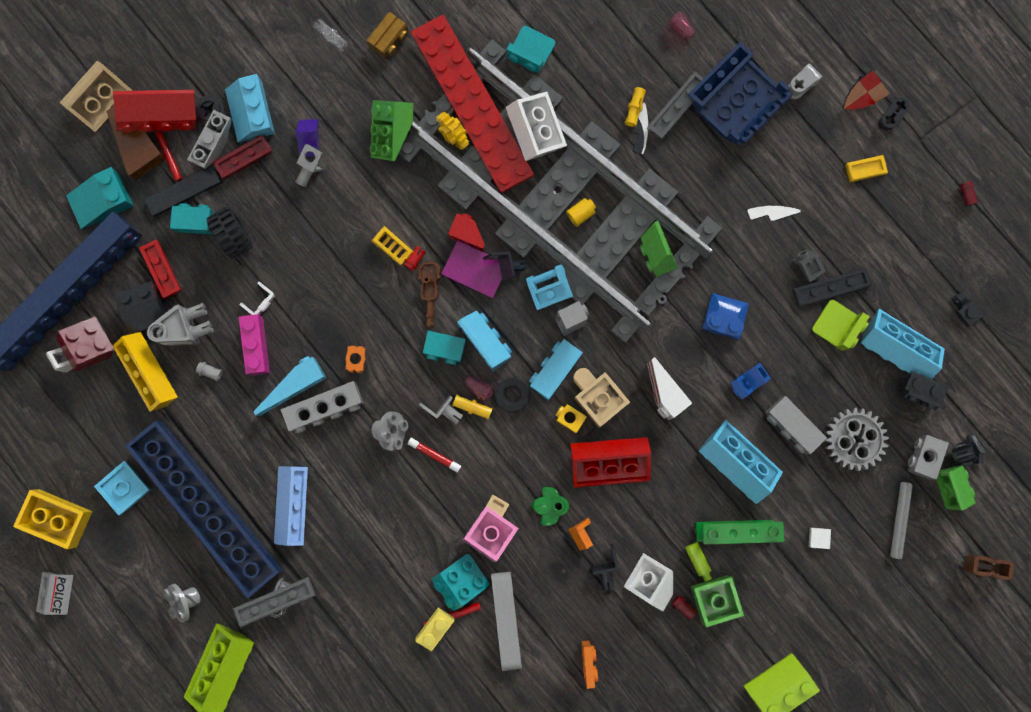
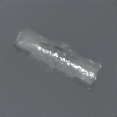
M318 19L319 24L315 22L313 28L322 34L328 43L331 42L338 48L340 52L345 51L343 47L347 49L349 43L337 34V30L330 28L322 19Z

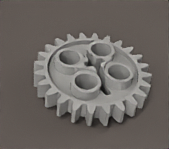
M852 408L851 412L849 409H845L844 414L841 412L837 413L838 418L832 417L831 420L834 424H827L830 431H825L824 433L829 435V438L825 440V442H829V445L825 449L832 450L828 455L829 457L836 456L834 463L841 461L840 467L847 465L848 470H852L855 467L856 471H860L861 466L864 470H867L868 464L876 466L874 460L881 461L879 454L885 455L886 453L882 448L888 447L884 440L889 439V437L883 436L887 429L880 428L884 423L876 422L878 416L871 418V411L865 414V409H860L858 412L857 408ZM850 421L855 424L854 431H851L848 427ZM868 430L872 433L871 440H868L866 438V432ZM854 436H857L856 439L859 440L858 443H855L856 440L853 438ZM842 438H844L847 443L845 448H842L840 446V440ZM859 447L864 451L862 457H859L857 454Z

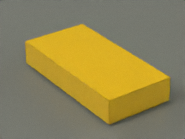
M883 155L845 164L850 182L882 176L888 173Z

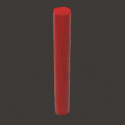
M154 130L175 182L182 181V176L162 130Z
M477 602L448 614L457 619L481 610V606Z

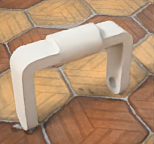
M261 282L257 284L270 295L258 306L255 313L243 303L239 304L251 315H260L262 311L264 312L269 307L270 302L275 297L274 293Z

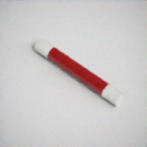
M410 438L408 445L458 473L461 465L417 440Z

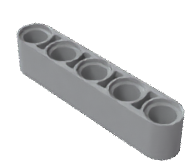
M511 571L491 574L502 671L522 669Z

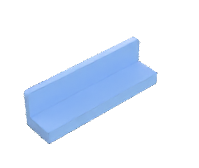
M278 467L274 544L285 546L304 545L308 467Z

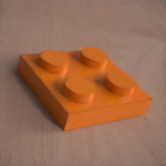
M589 640L581 641L584 681L587 689L595 688V682H598V672L596 666H593V661H596V650L594 646H591Z

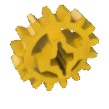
M442 112L436 117V121L440 126L438 130L449 144H455L460 150L469 145V141L466 139L467 131L457 118L450 117L446 112Z

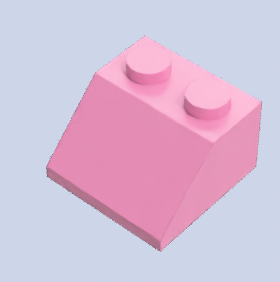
M486 506L463 538V541L493 562H497L519 528Z

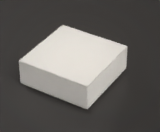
M810 528L809 547L830 549L831 529Z

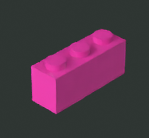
M258 314L239 317L245 373L250 376L269 374L270 369L263 317Z

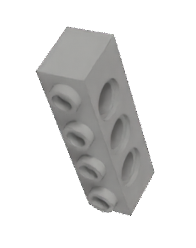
M352 381L283 408L281 412L288 431H295V434L307 430L306 426L313 424L315 427L325 423L324 419L329 417L332 420L343 416L342 412L347 410L349 412L361 409L360 405L364 404L356 382ZM344 396L346 403L344 406L339 407L337 399ZM326 403L328 410L326 413L321 414L319 407L321 404ZM307 410L310 413V417L308 420L303 421L301 414Z

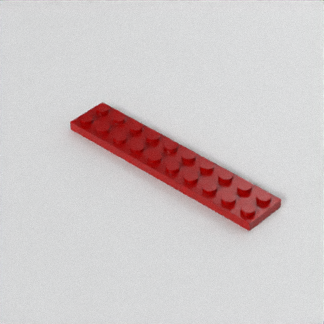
M444 14L410 31L458 119L467 131V135L499 192L502 194L534 176L528 162L525 161L520 148Z

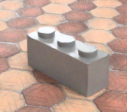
M578 301L559 310L555 320L563 336H566L584 327L589 313L584 304L581 305Z
M786 396L781 397L765 412L768 416V421L774 426L777 425L782 430L781 434L787 440L791 439L796 444L794 447L801 454H811L827 439Z

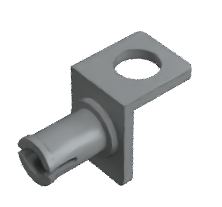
M308 144L304 146L297 161V164L302 166V169L295 182L303 187H307L312 173L321 172L322 168L317 166L322 152ZM309 151L315 154L313 162L306 160L305 156Z
M451 396L447 397L436 413L432 412L422 403L418 404L435 418L443 414L455 425L459 420L453 417V415L459 419L463 416V414L450 406V401L453 399Z

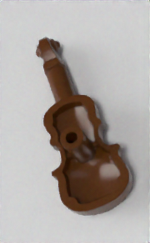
M424 262L418 267V279L422 280L420 297L426 301L427 323L425 326L428 329H432L435 326L433 323L434 301L439 297L437 281L441 279V267L436 262Z

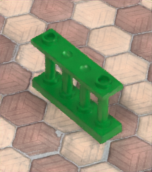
M774 520L695 522L696 542H703V544L784 542L783 522H774Z

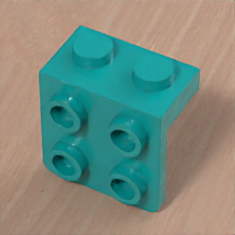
M523 26L513 44L510 43L507 47V58L532 72L540 74L555 46V40L528 26Z
M469 554L464 555L431 579L435 589L442 594L446 605L452 611L463 607L489 586L488 580Z

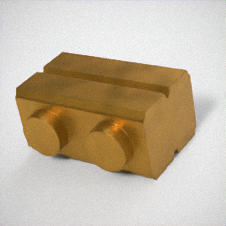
M388 12L366 40L368 47L384 59L389 55L392 56L397 50L396 45L400 41L403 42L408 36L407 24L391 12Z

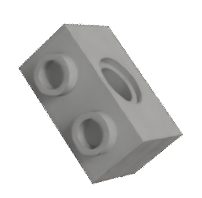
M920 435L914 443V454L908 460V472L929 480H937L949 443L929 435ZM925 452L929 454L927 462L923 458Z

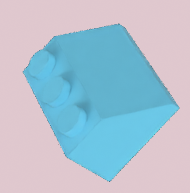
M257 74L238 78L225 89L238 143L253 140L261 135L265 137L275 134L263 83Z
M475 311L460 319L457 323L494 372L511 359L510 353L512 351L506 343L502 345L499 341L500 335L495 328H489L487 325L489 321L486 316Z

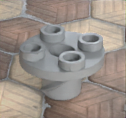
M387 412L381 420L375 421L372 425V435L385 450H399L403 446L408 422L398 412Z
M171 584L167 589L163 590L164 597L169 601L171 607L169 608L171 618H177L182 623L188 621L189 608L200 603V595L197 589L191 587L181 591L176 584Z

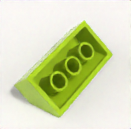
M216 623L184 698L198 712H224L240 673L243 671L248 655L252 651L254 642L245 635Z

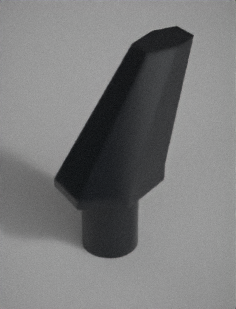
M968 435L969 442L972 443L977 455L975 463L983 464V454L987 453L975 436Z

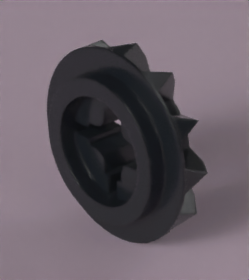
M208 95L196 102V118L202 124H206L212 114L209 113L207 115L204 108L210 109L212 107L213 110L224 114L223 103L217 97Z

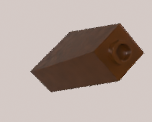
M114 104L106 111L124 166L131 178L136 181L166 160L147 132L131 131L125 133L116 130Z

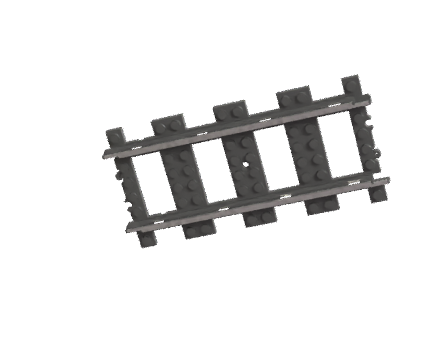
M491 40L480 54L471 47L467 49L468 55L479 63V67L475 71L480 80L486 82L510 102L508 105L518 99L543 92H548L554 110L562 102L563 97L535 74L522 88L501 71L496 65L506 55V50L494 40ZM492 75H494L498 80H500L502 84L499 81H497ZM445 94L438 101L432 102L433 106L436 107L434 112L425 110L426 115L419 123L413 120L408 131L409 134L406 136L398 153L408 163H411L419 152L423 150L449 172L438 184V188L467 211L479 197L505 218L506 221L495 232V235L523 259L537 245L557 263L561 264L565 269V275L573 295L571 299L575 302L579 301L583 305L593 293L604 302H607L611 308L622 316L611 332L624 343L627 342L638 327L646 331L652 326L649 321L639 314V311L648 317L656 307V301L659 305L665 304L667 297L662 294L668 293L679 279L686 277L682 273V268L687 267L689 270H692V263L699 255L707 259L714 252L708 244L722 229L721 226L707 216L695 230L667 206L678 194V191L650 168L637 182L613 163L610 158L620 147V144L592 121L579 135L557 117L561 131L564 133L563 136L567 144L565 148L567 150L520 205H517L504 193L501 194L498 188L491 183L493 179L474 145L461 158L434 136L440 127L436 117L442 112H446L450 117L455 113ZM505 107L500 115L520 148ZM611 173L618 177L622 182L615 178ZM597 174L622 194L624 199L576 254L552 234L549 229ZM556 187H560L561 192L556 193L554 189ZM658 221L665 231L668 230L683 245L673 256L678 269L656 277L634 302L606 277L651 224ZM674 224H675L678 228H680L683 232H685V234H683L679 229H677V228L674 226ZM558 277L554 279L553 283L559 281Z

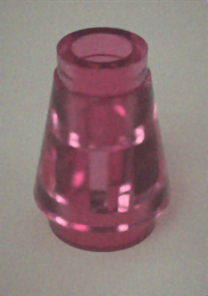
M679 11L669 20L670 26L686 39L695 33L685 13Z
M471 375L464 383L479 400L487 401L494 391L491 384Z

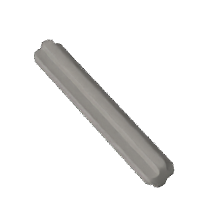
M901 482L890 554L895 559H902L913 486L907 482Z

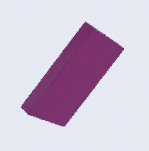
M457 241L441 273L442 276L491 299L494 298L502 281L498 260H483V257L488 254L460 241Z

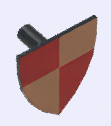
M871 70L867 74L861 75L850 89L843 109L865 108L875 104L890 93L875 72Z

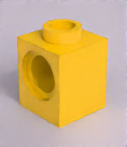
M568 404L565 408L561 406L555 415L558 417L556 422L575 434L587 417ZM566 413L574 414L575 421L573 423L565 421L564 416Z

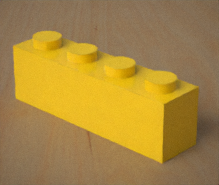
M141 332L122 336L113 345L114 350L150 412L167 407L178 398Z

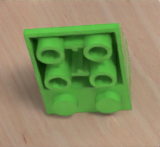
M373 100L371 108V158L395 161L413 123V103Z

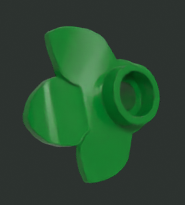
M543 487V497L535 499L531 507L535 512L542 515L541 525L550 526L557 523L559 517L568 512L569 502L565 497L560 496L556 489ZM557 503L562 504L561 510L557 509Z

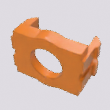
M348 346L346 370L354 373V371L362 373L366 360V348L362 346ZM354 353H358L361 356V361L358 364H352L350 361V357Z

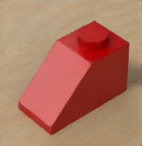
M462 213V215L456 214L448 233L449 238L484 252L485 244L475 221L472 220L473 217Z

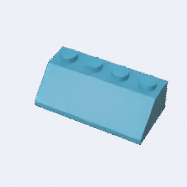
M881 309L877 310L863 333L861 344L868 350L879 354L884 360L894 363L903 371L908 373L914 371L933 379L942 369L945 349Z
M727 420L713 432L699 450L706 459L755 504H758L772 492L783 473Z

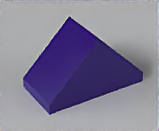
M318 119L299 120L296 130L299 155H301L306 144L319 150ZM309 151L305 157H315V154Z

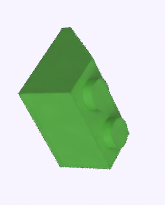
M654 222L640 237L643 243L640 245L643 255L648 256L649 261H646L649 271H653L656 277L678 269L659 222Z
M955 465L939 471L936 481L946 509L962 511L975 504V492L969 485V475L963 465Z

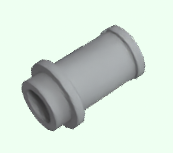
M200 362L196 368V373L199 376L203 375L219 381L223 372L221 369L207 365V362Z

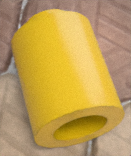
M584 198L567 210L566 214L571 222L578 227L595 214L594 209H596V206L591 199L587 200Z

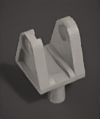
M203 303L188 309L176 305L148 327L147 336L150 340L166 346L200 344V336L212 333L214 330L211 328L212 324L210 321L194 326L192 319L207 315V310H204L206 307ZM160 327L156 332L157 338H155L153 332L156 328Z

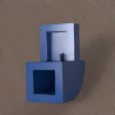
M758 363L730 383L734 393L743 399L771 378L761 363Z

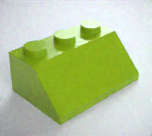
M792 653L743 685L760 712H790L820 691L808 672Z

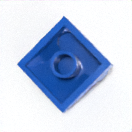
M712 293L702 330L739 340L744 329V321L749 304Z

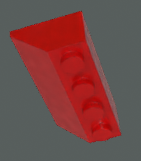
M194 90L113 91L117 131L128 133L131 131L150 132L152 130L171 131L179 129L189 131L196 129Z
M648 437L570 444L574 487L650 481L651 450Z

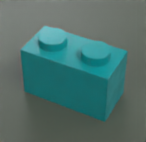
M181 203L179 206H172L170 229L178 233L212 234L207 225L206 218L215 212L207 205L191 207L189 204Z
M428 331L423 354L427 356L426 359L438 361V358L444 359L447 364L456 365L457 362H462L466 339Z

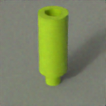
M698 542L686 546L685 549L698 576H702L705 582L711 580L712 577L709 572L712 570Z

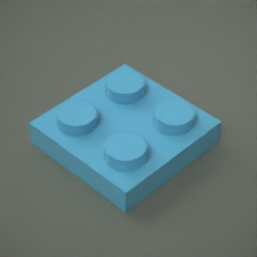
M123 461L94 486L119 516H122L151 490L128 461Z

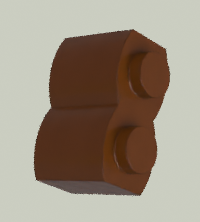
M966 555L963 570L979 576L1010 580L1013 578L1014 564L1002 559Z

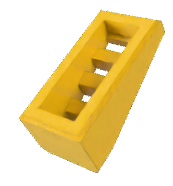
M385 226L371 240L400 266L413 252ZM386 234L388 237L381 243L379 240ZM392 239L393 243L386 248L385 245ZM398 244V249L392 253L391 250ZM402 249H404L405 252L400 258H398L397 255Z

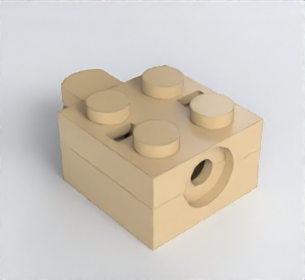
M580 368L575 372L574 382L582 392L574 399L598 428L630 403L606 372L597 379L586 368Z

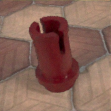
M972 181L960 184L961 188H959V190H962L966 206L978 203L974 191L975 184H972Z
M678 595L672 601L673 609L679 610L688 620H691L696 615L697 610L685 601V597Z

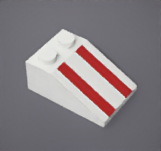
M654 357L647 365L656 405L659 408L657 411L662 418L670 420L690 406L692 402Z

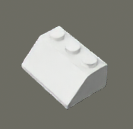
M548 92L518 99L506 107L525 161L541 157L567 146Z

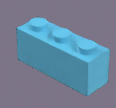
M565 339L562 343L558 341L552 349L554 354L551 358H545L540 365L543 369L539 374L535 372L529 380L532 383L530 388L547 400L551 398L583 353Z

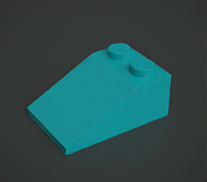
M112 167L94 174L66 195L82 230L105 220L113 211L118 214L134 206L119 172Z

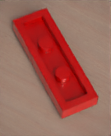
M154 240L139 247L162 298L167 299L181 292L182 289L159 241Z

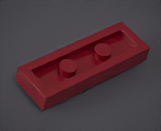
M261 135L213 163L222 179L225 180L270 155L273 151L265 137Z

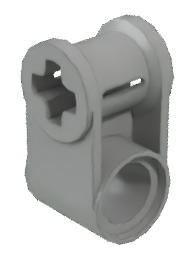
M810 63L788 85L790 87L789 92L792 95L791 99L800 98L822 79L823 76Z

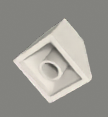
M643 553L624 587L652 606L664 611L673 595V571Z

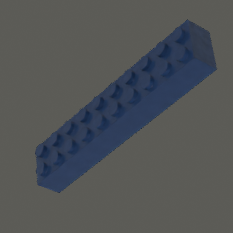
M113 211L0 324L1 371L8 372L17 366V362L30 353L31 347L35 343L40 342L45 337L44 334L49 329L54 328L58 324V320L63 315L68 314L72 310V306L77 301L82 300L86 292L96 286L104 274L111 271L112 265L117 260H121L126 255V251L139 242L142 234L126 219Z
M154 421L125 445L127 450L247 598L254 596L284 571L164 422Z

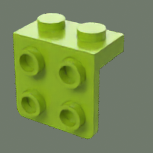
M830 300L813 325L812 331L842 351L852 349L858 342V334L867 328L869 324L867 320L870 316L864 312L856 315L835 300Z

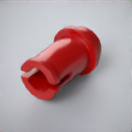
M415 246L408 259L404 260L405 263L403 265L411 271L417 269V264L426 254L423 249L417 255L421 248Z

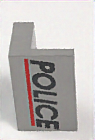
M42 572L36 611L43 615H67L73 575Z

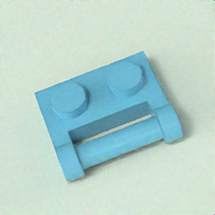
M561 264L555 266L553 270L535 277L530 276L526 279L537 310L573 297L565 275V269ZM556 276L559 279L558 282L540 289L537 288L538 283Z

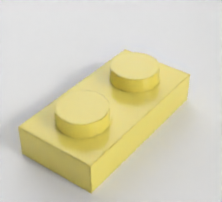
M437 608L416 636V642L432 651L455 621L454 617Z

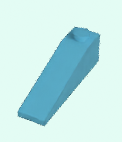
M309 356L299 361L300 364L295 366L256 408L254 414L261 416L327 379L317 360Z

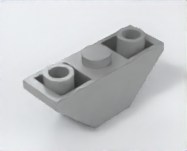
M213 110L187 160L205 169L218 159L228 141L231 118Z

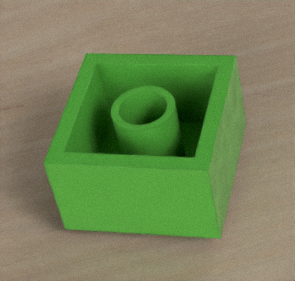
M725 575L690 586L702 625L705 627L744 616L731 576Z

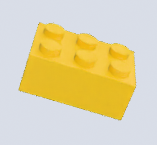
M40 489L29 490L13 527L65 549L77 548L93 511Z

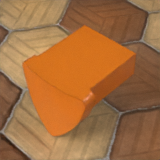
M589 518L568 529L580 551L593 546L584 527L591 523Z

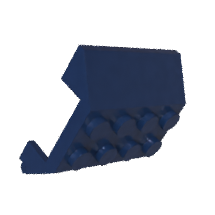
M741 42L688 93V97L697 113L725 140L737 145L740 143L746 144L755 135L753 131L758 132L767 123L766 118L770 119L780 109L779 105L783 106L792 97L789 92V86L782 80L777 85L751 61L754 54Z

